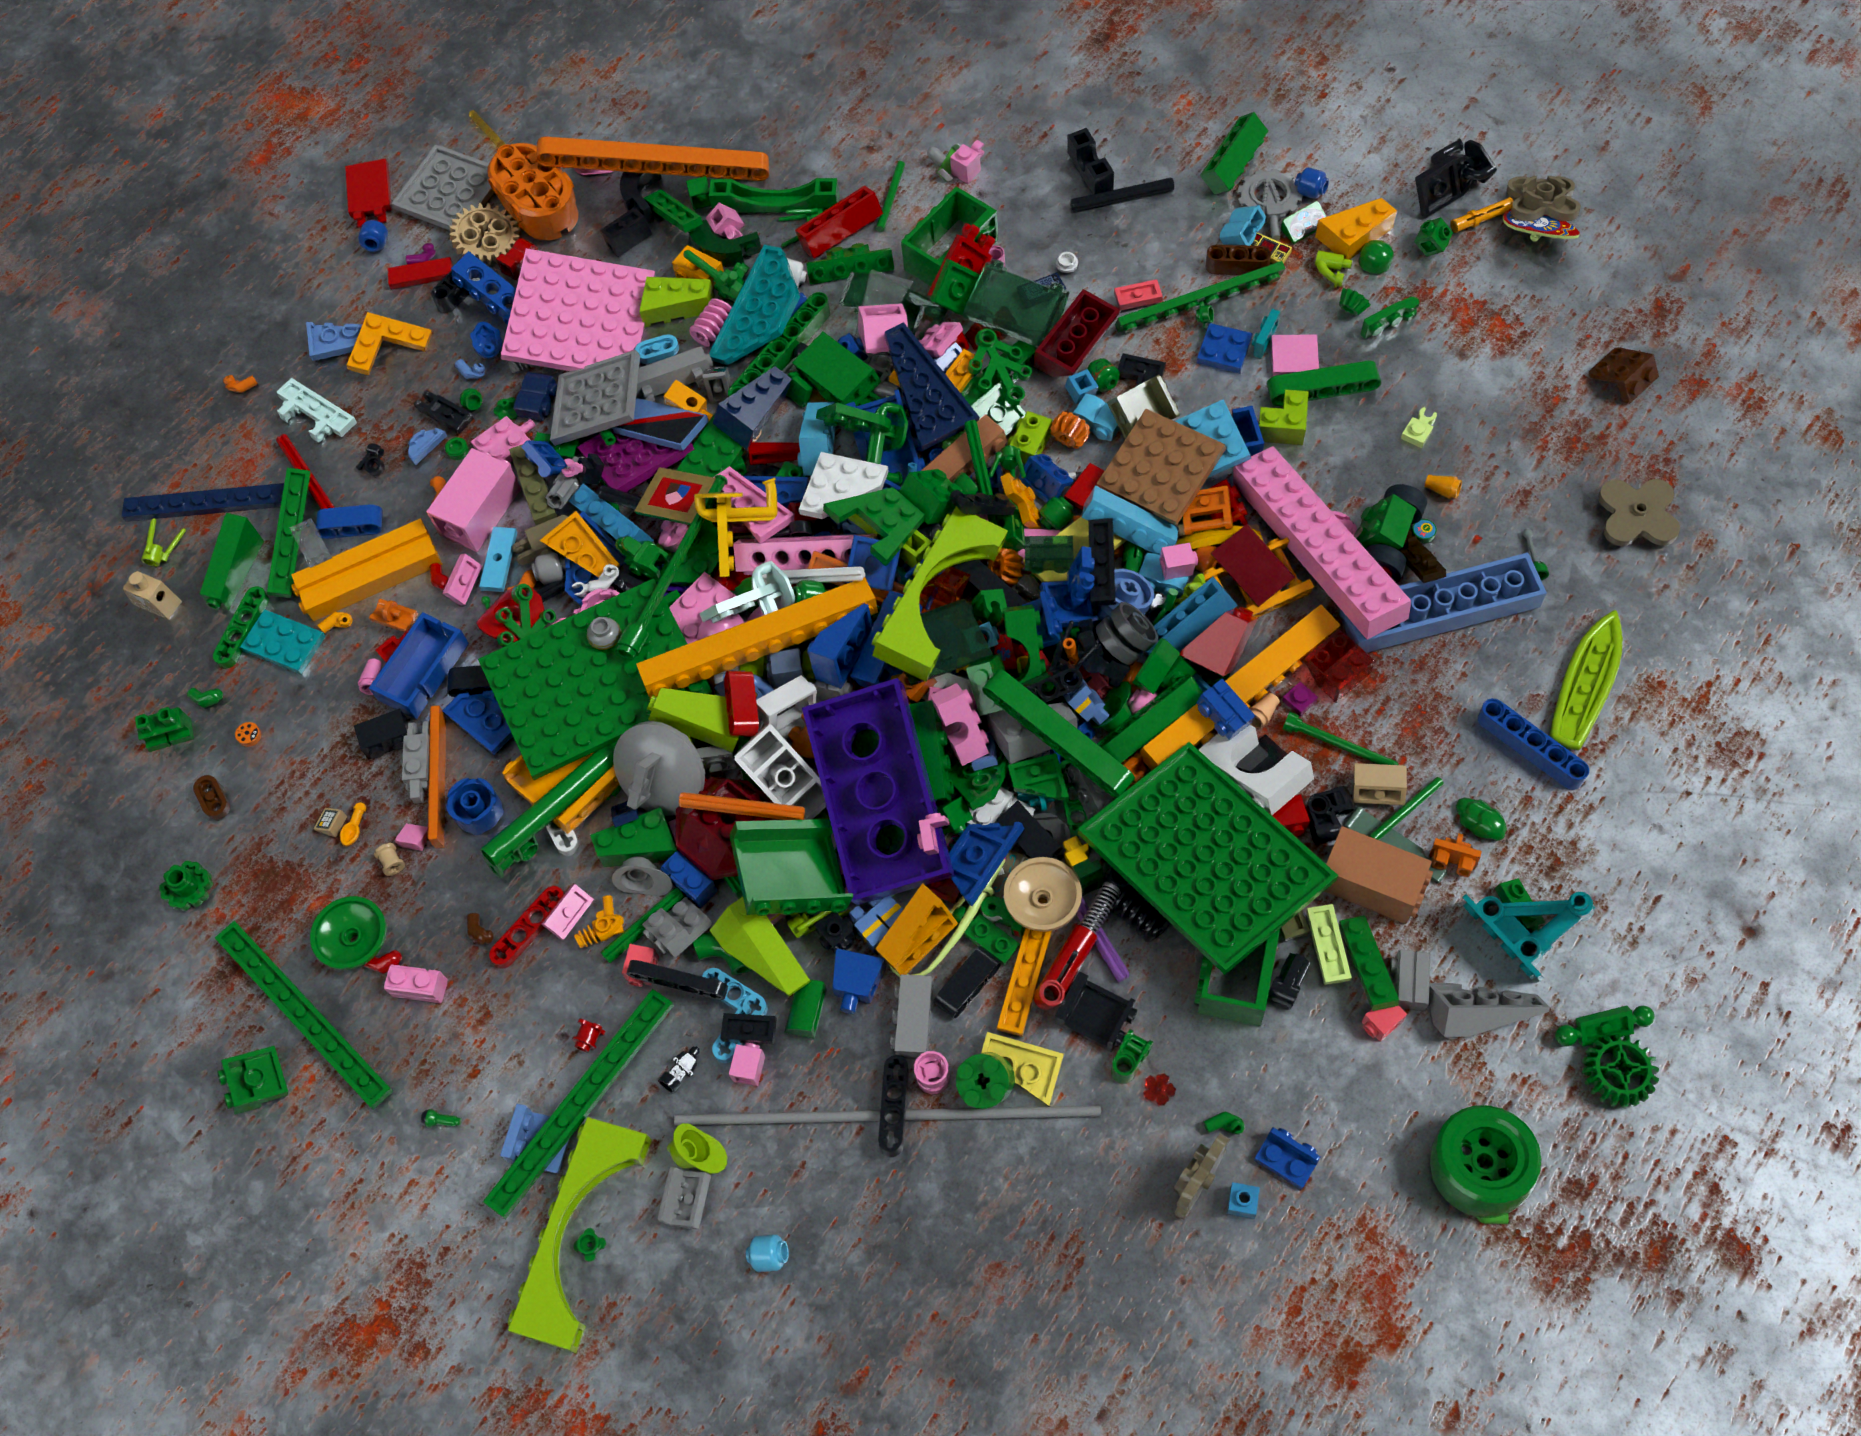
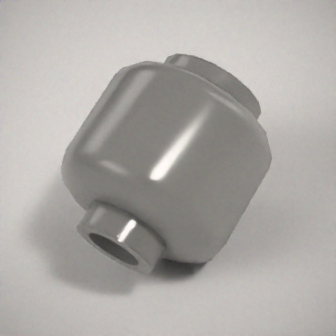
M556 552L537 556L535 563H532L536 581L547 585L562 580L564 572H566L565 558L560 559Z

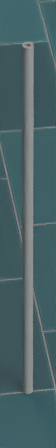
M1101 1105L986 1109L906 1110L905 1121L1101 1116ZM880 1110L675 1115L674 1124L678 1126L682 1123H689L691 1125L880 1121ZM891 1112L886 1116L885 1120L899 1121L900 1115Z

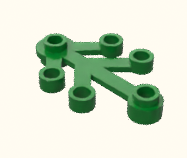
M991 329L979 331L975 337L978 349L974 358L968 364V371L972 374H978L983 366L981 361L986 351L991 360L984 376L979 379L977 389L981 393H987L992 386L991 380L993 375L997 371L1005 387V398L1008 404L1012 406L1021 404L1025 397V391L1021 386L1013 384L1006 369L1017 373L1018 378L1022 381L1030 378L1032 369L1028 365L1016 363L1021 359L1022 349L999 341L996 333ZM997 350L1008 354L1009 359L1000 356ZM1012 352L1017 353L1018 356H1014ZM981 383L987 384L988 387L982 386Z
M527 584L517 585L511 592L512 599L519 604L520 626L512 619V612L508 608H502L495 614L496 620L499 623H503L519 640L542 630L547 624L554 622L556 619L555 612L551 609H546L540 613V618L531 627L529 601L532 599L533 592ZM522 589L525 590V592H526V594H527L526 597L523 596V594H522ZM501 612L506 614V619L501 617ZM546 613L550 615V620L546 619ZM508 631L500 633L497 636L498 644L505 647L514 643L512 633ZM503 635L507 636V643L503 641Z

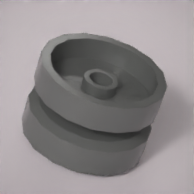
M1121 602L1112 610L1111 617L1106 616L1096 626V633L1104 647L1115 658L1127 665H1133L1141 658L1143 651H1148L1159 640L1154 626L1147 617L1127 602Z

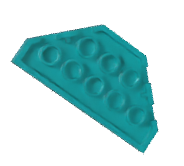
M763 245L709 352L712 361L729 365L782 335L800 299V294L786 254L781 248Z

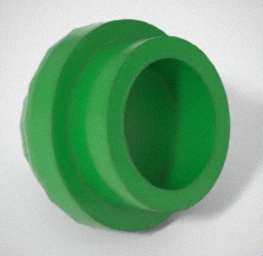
M468 388L461 393L460 404L466 410H477L482 405V395L476 389Z

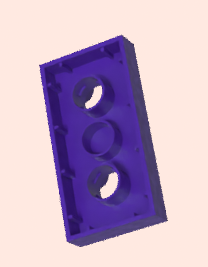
M898 678L802 707L848 893H853L851 902L860 905L918 888L922 883L928 885L955 877L942 827L935 828L939 849L938 854L928 855L924 852V849H920L917 834L921 833L919 820H924L926 815L938 813L904 684ZM871 729L879 734L878 747L870 756L860 758L852 753V743L859 732ZM896 825L904 830V843L896 853L891 855L883 854L877 849L876 839L884 827Z

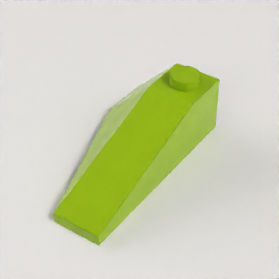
M743 897L729 905L710 929V932L724 952L735 957L744 966L761 975L767 982L787 996H791L811 982L766 915H747Z

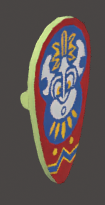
M1511 209L1505 211L1503 215L1504 224L1514 230L1531 234L1530 238L1534 242L1538 241L1542 236L1575 239L1580 235V232L1570 223L1556 220L1547 215L1535 221L1518 220L1512 216Z

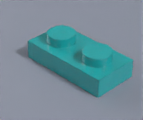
M1272 309L1268 317L1264 316L1260 326L1261 331L1256 333L1252 340V346H1254L1253 356L1262 359L1271 341V336L1274 335L1279 325L1280 311Z

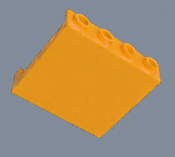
M593 753L536 780H533L521 754L516 760L506 765L502 774L506 784L533 805ZM614 765L552 822L567 834L572 830L574 831L620 785L615 774Z

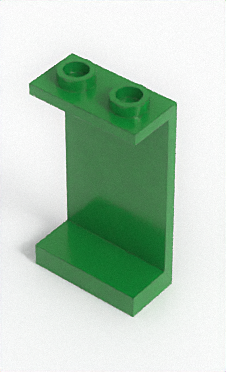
M823 331L792 362L798 372L801 374L802 372L805 373L844 405L855 402L856 406H858L881 383L880 378L872 367Z

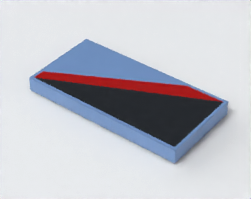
M637 398L634 421L613 427L612 429L614 433L684 451L709 420L705 414Z

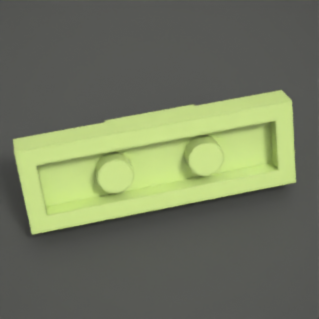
M1333 904L1307 908L1306 912L1324 985L1351 981L1352 977Z

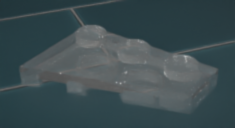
M870 270L862 306L900 304L914 281ZM857 324L855 336L860 337Z

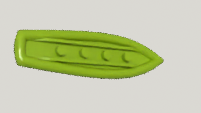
M1616 610L1602 617L1587 631L1577 645L1568 664L1549 736L1566 749L1580 750L1614 684L1621 661L1623 642L1621 623Z

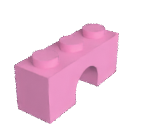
M955 683L930 695L937 714L945 727L954 722H961L960 727L955 732L947 735L960 764L964 766L989 754L986 747L989 740L984 730H979L977 724L981 723L976 710H971L969 704L973 703L967 689L962 690L958 683Z

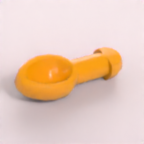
M362 802L355 804L350 822L346 823L341 829L340 841L345 847L352 845L359 838V824L363 813H366V805Z

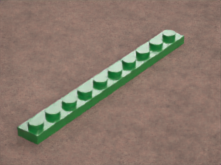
M236 921L230 923L215 937L220 945L370 1108L374 1110L393 1092L389 1085Z
M654 989L648 993L484 1199L483 1203L505 1220L674 1007L672 1001Z

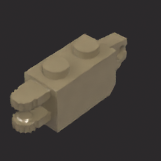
M561 515L524 530L527 538L514 543L512 546L513 552L519 553L516 557L517 562L524 565L535 561V558L539 555L551 552L561 555L542 543L540 539L569 516Z

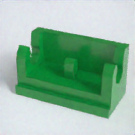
M1003 589L980 590L964 610L965 615H968L971 628L977 626L976 621H981L983 624L990 621L991 626L997 628L1004 620L1003 608H1007Z

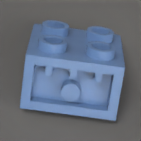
M516 1104L500 1156L506 1162L513 1164L550 1116L534 1113L527 1106ZM569 1140L544 1171L554 1174L559 1173Z

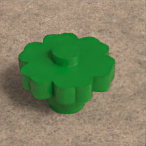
M185 861L181 867L173 865L164 873L165 882L159 886L161 898L174 910L187 911L191 905L199 907L203 901L208 899L209 894L207 890L213 886L212 876L198 862Z

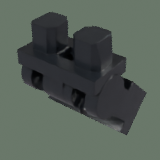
M1091 618L1079 621V631L1076 632L1079 660L1093 646L1097 647V650L1083 664L1084 669L1090 673L1099 672L1109 677V684L1118 688L1129 672L1130 665L1119 661L1104 647L1098 638L1096 627H1094Z

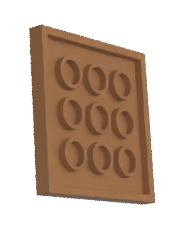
M1145 409L1096 484L1098 487L1177 525L1225 452L1226 446L1204 434L1149 409Z

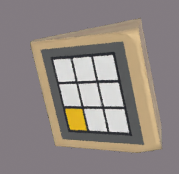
M325 808L314 830L336 838L347 816L342 810Z

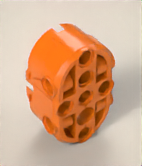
M516 143L500 146L489 162L488 182L498 196L502 206L507 210V214L517 221L520 229L538 240L548 241L561 238L560 231L567 228L569 233L575 227L579 213L575 203L574 185L567 173L563 172L560 167L540 165L536 159V145Z

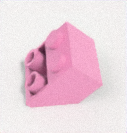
M902 303L858 306V332L866 353L878 354L880 352H889L884 337L885 331L903 322L908 327L907 315Z

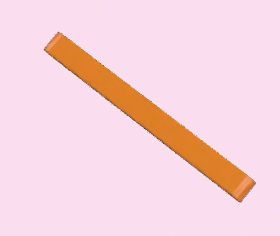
M541 137L537 141V162L542 166L693 177L706 176L708 178L764 181L769 177V157L763 152L560 137Z

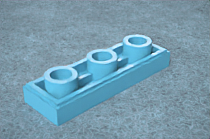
M493 527L479 585L481 591L504 592L513 554L512 546L516 541L518 533L516 528Z

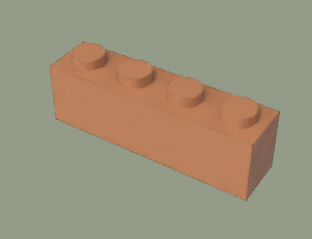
M985 414L977 421L985 462H987L995 452L1001 451L1007 443L1004 430ZM966 432L921 471L939 469L947 475L951 482L961 472L970 477L974 472V466Z

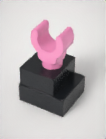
M589 453L587 458H579L578 462H574L572 459L564 460L566 465L570 467L568 469H561L565 477L577 475L582 483L599 484L605 465L597 454Z

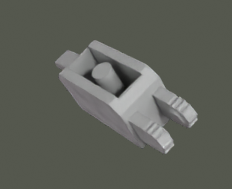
M423 721L422 734H417V726L414 722L408 723L407 735L403 739L402 781L406 785V790L410 791V799L414 804L424 803L425 789H429L430 721Z

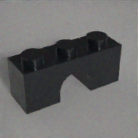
M1084 128L1068 134L1067 153L1092 194L1114 190V171L1105 157L1098 158L1096 142L1089 130Z

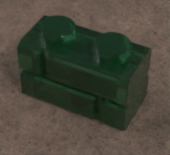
M1025 536V571L1035 574L1044 571L1066 573L1074 561L1073 536Z

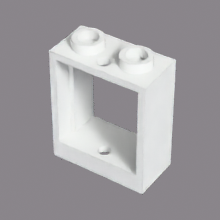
M800 675L757 699L758 732L765 725L771 724L786 739L791 729L795 726L803 729L806 723L801 719L803 714L802 707L816 703L817 690L814 684L808 682ZM795 704V707L777 716L778 713L784 711L785 709Z

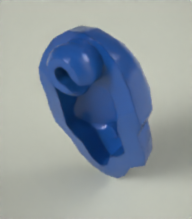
M487 322L478 323L470 333L473 348L480 357L494 359L500 354L502 348L500 331Z

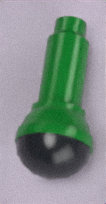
M433 1109L425 1110L421 1115V1124L427 1128L437 1125L455 1127L461 1126L462 1118L439 1114Z

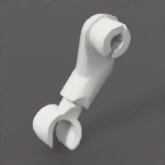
M608 564L604 567L603 573L598 580L589 581L587 584L582 582L574 583L572 585L573 588L583 586V590L574 595L585 597L589 591L592 592L599 588H602L603 591L607 590L618 577V568L615 565Z

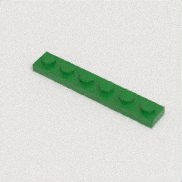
M288 467L286 470L267 587V595L292 597L293 589L291 585L294 584V580L291 574L296 572L311 472L308 470Z

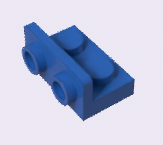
M1045 454L1030 456L1024 466L1026 477L1022 478L1021 474L1018 477L1026 487H1030L1045 503L1053 496L1059 498L1064 488L1072 485L1074 482L1068 476L1069 474L1066 470L1055 465L1052 459Z
M1042 591L1040 592V599L1023 605L1032 604L1035 611L1039 610L1041 625L1036 626L1037 635H1042L1043 648L1062 641L1060 633L1063 632L1060 620L1056 618L1055 611H1058V606L1055 598Z
M1272 1127L1254 1161L1302 1190L1321 1156L1316 1154L1317 1150L1307 1143L1301 1145L1293 1140L1292 1134L1282 1128L1277 1130Z

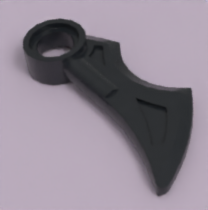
M805 520L792 521L789 527L783 528L770 538L813 536V524ZM751 532L733 533V542H736L738 539L755 538Z

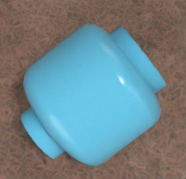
M776 1234L756 1236L746 1249V1260L756 1272L778 1271L788 1261L789 1257L786 1241H783Z

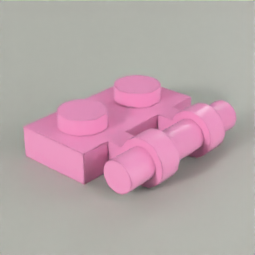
M943 322L940 326L934 324L932 328H928L924 332V337L918 341L931 357L938 358L945 354L947 348L963 331V327L960 322Z

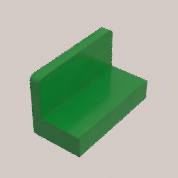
M1160 638L1132 683L1137 688L1154 694L1180 653L1166 639Z

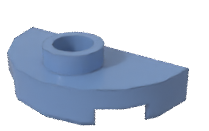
M439 428L428 431L421 430L411 438L408 443V456L415 466L447 437L446 432Z

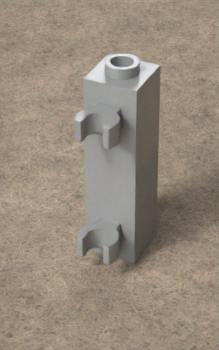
M702 346L640 367L636 399L640 398L656 402L654 396L667 392L675 380L684 385L696 382L698 388L705 386L703 373L705 369H710L713 366L709 353L705 354Z

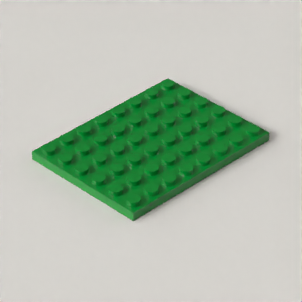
M654 578L478 659L533 780L618 741L621 735L632 726L650 721L648 719L651 710L647 709L650 698L636 664L687 645L664 597H662L646 626L649 637L640 654L635 656L633 660L619 655L616 651L617 644L607 650L593 648L587 639V629L594 619L608 617L614 619L619 624L622 635L627 624H634L639 619L657 586ZM706 679L692 683L685 688L677 689L713 695Z
M1190 742L1158 765L1077 830V834L1224 975L1330 887L1338 878L1337 873L1263 807L1258 805L1252 797Z

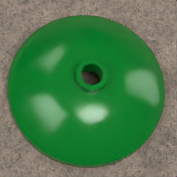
M349 896L337 899L323 908L314 920L310 932L311 948L315 956L330 968L337 970L358 968L373 959L383 946L387 933L385 916L375 903L366 898ZM354 936H358L354 942H351Z

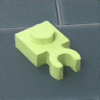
M1425 407L1420 409L1418 419L1412 417L1401 436L1402 440L1420 448L1424 446L1432 433L1434 426L1431 425L1435 423L1437 417L1436 412L1431 417H1426L1424 415Z

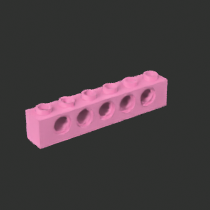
M855 534L878 540L877 534ZM854 535L769 538L761 544L756 538L738 539L733 544L736 572L752 575L757 566L768 561H772L781 570L807 569L810 560L803 558L802 550L809 551L812 556L813 551L825 554V549H830L834 552L836 559L848 563L850 557L848 549L852 547ZM779 551L787 553L788 561H784L779 557ZM756 552L764 554L765 562L757 559Z

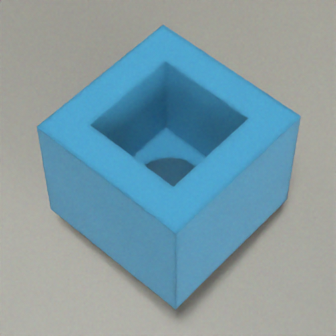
M1088 369L1069 376L1065 388L1075 404H1078L1085 394L1095 396L1098 385Z
M1232 1182L1227 1214L1255 1219L1260 1187ZM1241 1194L1247 1195L1249 1202H1241L1239 1196Z

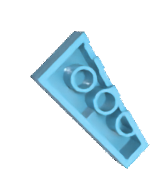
M835 402L807 403L806 411L803 412V423L799 435L800 453H798V466L803 468L804 476H812L821 452L833 454L836 426L825 425L823 420L816 419L817 409L829 406Z

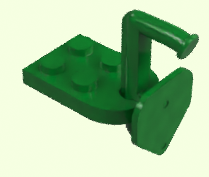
M834 403L817 409L816 419L823 420L825 425L844 426L846 431L858 432V430L869 432L867 462L880 464L882 451L891 452L898 450L903 446L906 439L908 420L903 406L895 403H883L875 413L841 403ZM887 412L892 413L890 419L886 417ZM888 472L887 480L897 485L902 484L903 477L901 472Z

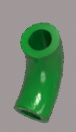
M711 932L703 933L693 942L700 961L711 957L722 958L728 964L732 975H742L751 971L738 959L724 952Z

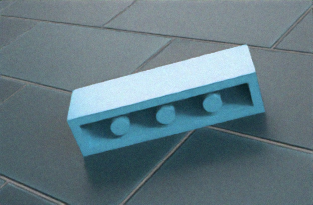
M1096 485L1084 503L1081 518L1086 520L1113 518L1114 534L1154 554L1160 555L1162 547L1173 546L1177 542L1179 527Z

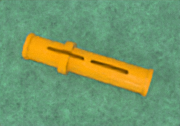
M1508 197L1479 210H1470L1466 215L1452 219L1450 221L1451 229L1454 233H1457L1469 227L1475 228L1481 222L1504 214L1505 211L1512 209L1514 200Z

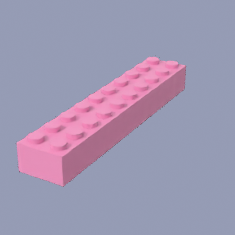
M1274 446L1251 456L1250 460L1233 467V485H1236L1239 492L1281 540L1288 537L1290 541L1287 545L1288 549L1367 640L1409 619L1411 599Z

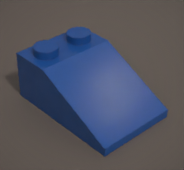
M864 603L819 632L816 639L810 642L808 654L815 680L840 689L843 687L852 672L853 665L858 661L864 642L867 641L872 630L873 623L868 604Z

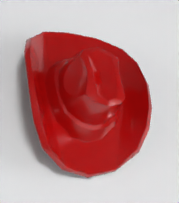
M531 587L533 596L529 601L532 627L540 618L539 616L544 611L542 597ZM513 588L503 593L477 620L476 624L479 630L486 635L497 639V636L502 632L508 631L512 633L503 623H499L496 620L495 614L502 608H508L512 612V619L520 626L519 604L511 596ZM522 589V594L526 597L527 594L525 590ZM501 612V617L506 619V614ZM512 633L514 637L513 642L518 641L519 639ZM503 635V641L508 642L507 636Z

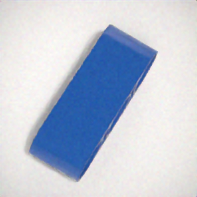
M377 505L321 509L317 512L315 533L318 537L324 539L379 534L382 531L383 510Z

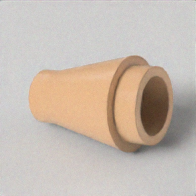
M1269 693L1265 698L1249 708L1256 716L1250 725L1258 729L1268 725L1277 705L1280 703L1276 695Z

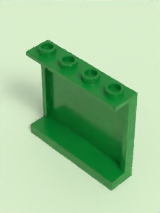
M932 700L909 704L935 801H951V794H954V786L948 775V770L951 769V762L945 752V745L948 744L945 730L942 729V721L937 714ZM871 729L859 732L852 743V753L860 758L873 754L879 744V734Z
M830 819L735 821L729 837L747 915L765 916L779 913L790 915L801 912L814 914L823 911L838 913L848 908L853 898V893H845L831 839L833 830Z

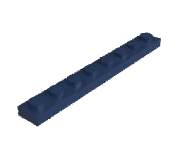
M284 483L124 498L121 517L125 522L153 518L160 519L281 507Z

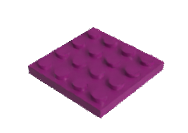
M613 430L612 433L616 438V442L613 445H607L601 435L598 434L577 447L584 458H587L589 453L597 454L605 465L601 479L608 487L626 493L654 476L659 467L667 469L695 450L691 442L684 451L619 435L614 433Z

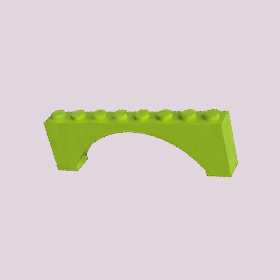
M957 506L952 515L949 513L946 515L942 524L943 530H937L932 541L934 543L933 547H927L923 555L924 562H918L913 572L914 579H908L903 589L905 594L903 597L898 596L892 608L895 611L892 615L887 614L882 625L884 628L882 633L877 631L872 641V645L875 646L872 656L924 681H927L934 669L941 650L933 645L923 626L919 607L922 590L935 575L953 565L978 559L994 561L1008 533V530L974 514H963Z
M587 1117L585 1124H581L578 1130L577 1139L579 1140L576 1148L569 1154L567 1173L559 1181L556 1202L553 1201L549 1208L548 1217L550 1218L546 1228H543L540 1232L538 1251L530 1259L528 1278L526 1282L524 1281L521 1284L518 1292L519 1302L508 1318V1331L572 1353H577L586 1326L577 1321L572 1313L561 1285L559 1254L565 1228L579 1203L599 1183L625 1168L636 1164L643 1166L652 1142L647 1134Z

